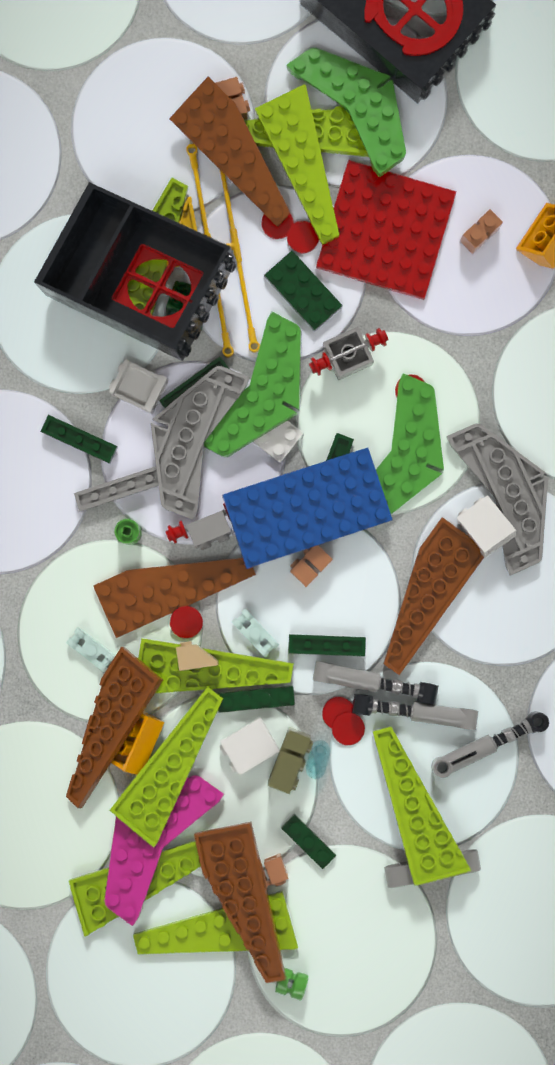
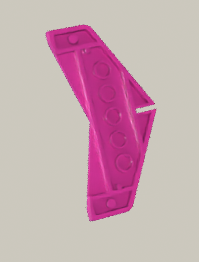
M193 775L187 778L155 847L151 846L116 817L105 894V905L128 924L134 926L140 917L144 900L164 847L207 811L217 805L225 794L200 776Z

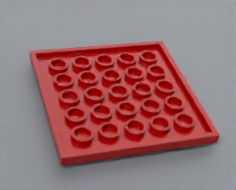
M348 160L334 205L339 237L322 245L316 268L424 300L457 191L389 171L379 177L374 172L372 166Z

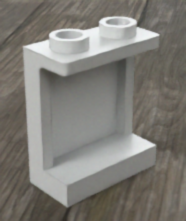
M125 359L117 368L118 375L116 379H112L110 382L109 393L153 415L169 380L161 374L159 376L130 362L129 359Z
M488 495L484 498L480 497L473 503L472 507L469 509L465 508L458 514L457 523L465 529L480 548L484 558L516 537V529Z
M258 717L225 739L220 740L221 745L219 746L223 755H228L231 762L229 765L233 772H238L239 775L280 752L278 745L261 717Z

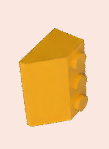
M546 203L516 247V250L538 265L551 269L555 268V204Z
M143 712L111 763L124 772L138 775L148 762L165 722Z

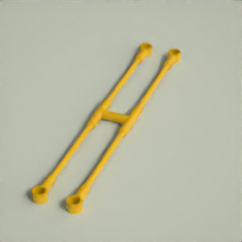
M189 144L186 147V152L190 158L191 169L194 172L204 235L211 237L198 174V150L195 144ZM194 148L195 152L190 153L189 149ZM220 170L230 224L231 243L226 245L231 246L237 261L248 323L249 350L252 353H257L260 344L257 341L255 328L252 324L237 229L234 225L226 175ZM219 293L217 306L222 328V352L225 357L230 358L234 354V349L231 346L229 333L226 329ZM257 344L258 347L257 349L253 350L251 349V345ZM229 348L232 350V352L230 354H226L225 350Z

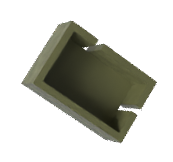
M288 727L280 752L268 779L269 787L290 794L291 790H296L299 782L297 774L298 772H303L306 764L304 756L306 753H310L313 746V741L309 734Z

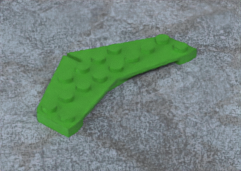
M316 47L308 49L287 64L286 69L292 76L298 80H304L343 106L349 113L370 158V164L379 177L404 160L406 148L393 79L390 80L389 75Z
M274 312L270 313L266 321L250 385L242 392L204 442L205 448L221 457H229L298 414L296 411L283 405L286 403L300 411L302 332L297 324Z
M404 373L398 384L392 448L376 469L391 514L443 474L426 467L427 464L444 471L435 390L432 385Z

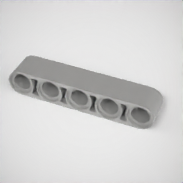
M478 850L461 851L471 871L459 875L480 871L481 865ZM408 861L384 867L388 888L414 884Z

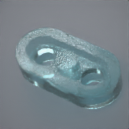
M324 740L315 741L308 756L306 773L313 779L321 778L326 770L330 747ZM318 746H322L324 748V751L322 753L317 752ZM313 765L319 766L317 772L312 771Z

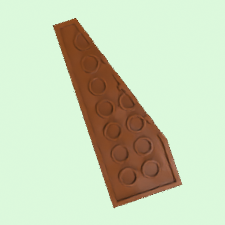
M207 76L169 120L278 227L291 213L236 103Z
M441 517L418 550L383 662L385 666L398 675L402 673L484 559L480 548L473 539L443 517Z
M243 558L126 570L93 585L115 637L118 638L173 613L179 607L189 606L251 578L256 573L253 567L246 569Z
M125 647L119 649L101 678L99 684L101 689L94 701L96 703L93 715L89 717L82 740V752L78 754L76 760L78 765L75 774H72L66 797L77 808L84 807L163 682L162 678Z
M252 821L196 832L194 837L202 873L208 879L214 894L219 898L223 905L222 908L237 934L242 938L245 948L249 950L264 981L271 983L285 980L286 973Z

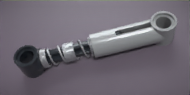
M320 661L315 663L312 679L322 683L336 684L375 693L379 690H384V692L390 691L391 694H401V696L405 694L416 698L419 702L433 705L436 704L439 685L425 682L410 684L409 681L404 683L397 679L381 678L379 673L337 666Z
M354 693L352 713L371 716V713L376 714L378 712L382 715L385 713L388 716L397 717V715L398 717L407 716V719L410 717L411 721L452 726L467 730H476L479 712L473 709L453 708L413 702L411 705L406 703L400 704L395 701L389 702V700L383 702L380 699H374L371 695Z
M531 712L521 723H517L514 727L503 729L501 733L494 734L493 737L486 735L442 757H436L431 764L432 771L436 776L446 778L451 773L496 753V749L501 745L505 746V743L510 744L516 741V738H521L520 736L524 734L528 735L545 731L549 727V718L541 712ZM540 716L542 723L540 726L535 727L534 719ZM446 763V770L439 772L437 770L438 764Z

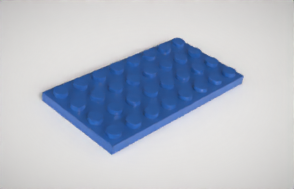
M368 447L222 494L246 569L393 520Z

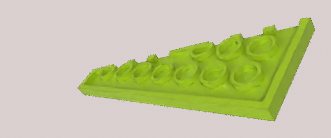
M303 84L256 107L255 112L321 244L324 245L338 238L339 231L306 85Z
M335 106L333 109L321 110L320 108L312 110L322 153L369 157L351 116L343 107ZM259 118L244 120L257 146L273 148Z
M171 177L152 211L179 223L189 189L188 186ZM151 260L138 266L136 273L154 282H158L167 267V261ZM131 280L128 284V293L131 301L138 309H144L153 293V289L135 280ZM155 303L154 307H153L152 310H151V315H152V316H153V313H154V310H155L156 303Z
M141 638L138 659L163 679L156 693L205 690L207 687L217 689L291 683L294 663L205 648L202 649L219 661V665L179 671L176 647H180V644Z
M209 687L204 690L109 810L153 847L158 843L222 703L223 698Z
M387 727L373 731L414 886L470 872V866L404 751L393 728Z
M195 841L162 851L144 901L201 867ZM109 867L68 880L84 937L119 917L105 905Z
M283 891L269 894L268 897L280 950L298 949ZM223 908L133 934L138 954L249 951L245 948L242 938L237 934Z

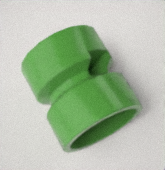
M131 519L120 520L115 526L114 533L116 538L126 545L136 544L142 537L141 526Z
M284 967L286 979L277 981L275 993L282 995L289 993L291 998L301 1001L306 990L308 975L301 972L294 974L293 970ZM289 979L293 980L291 987L287 986Z

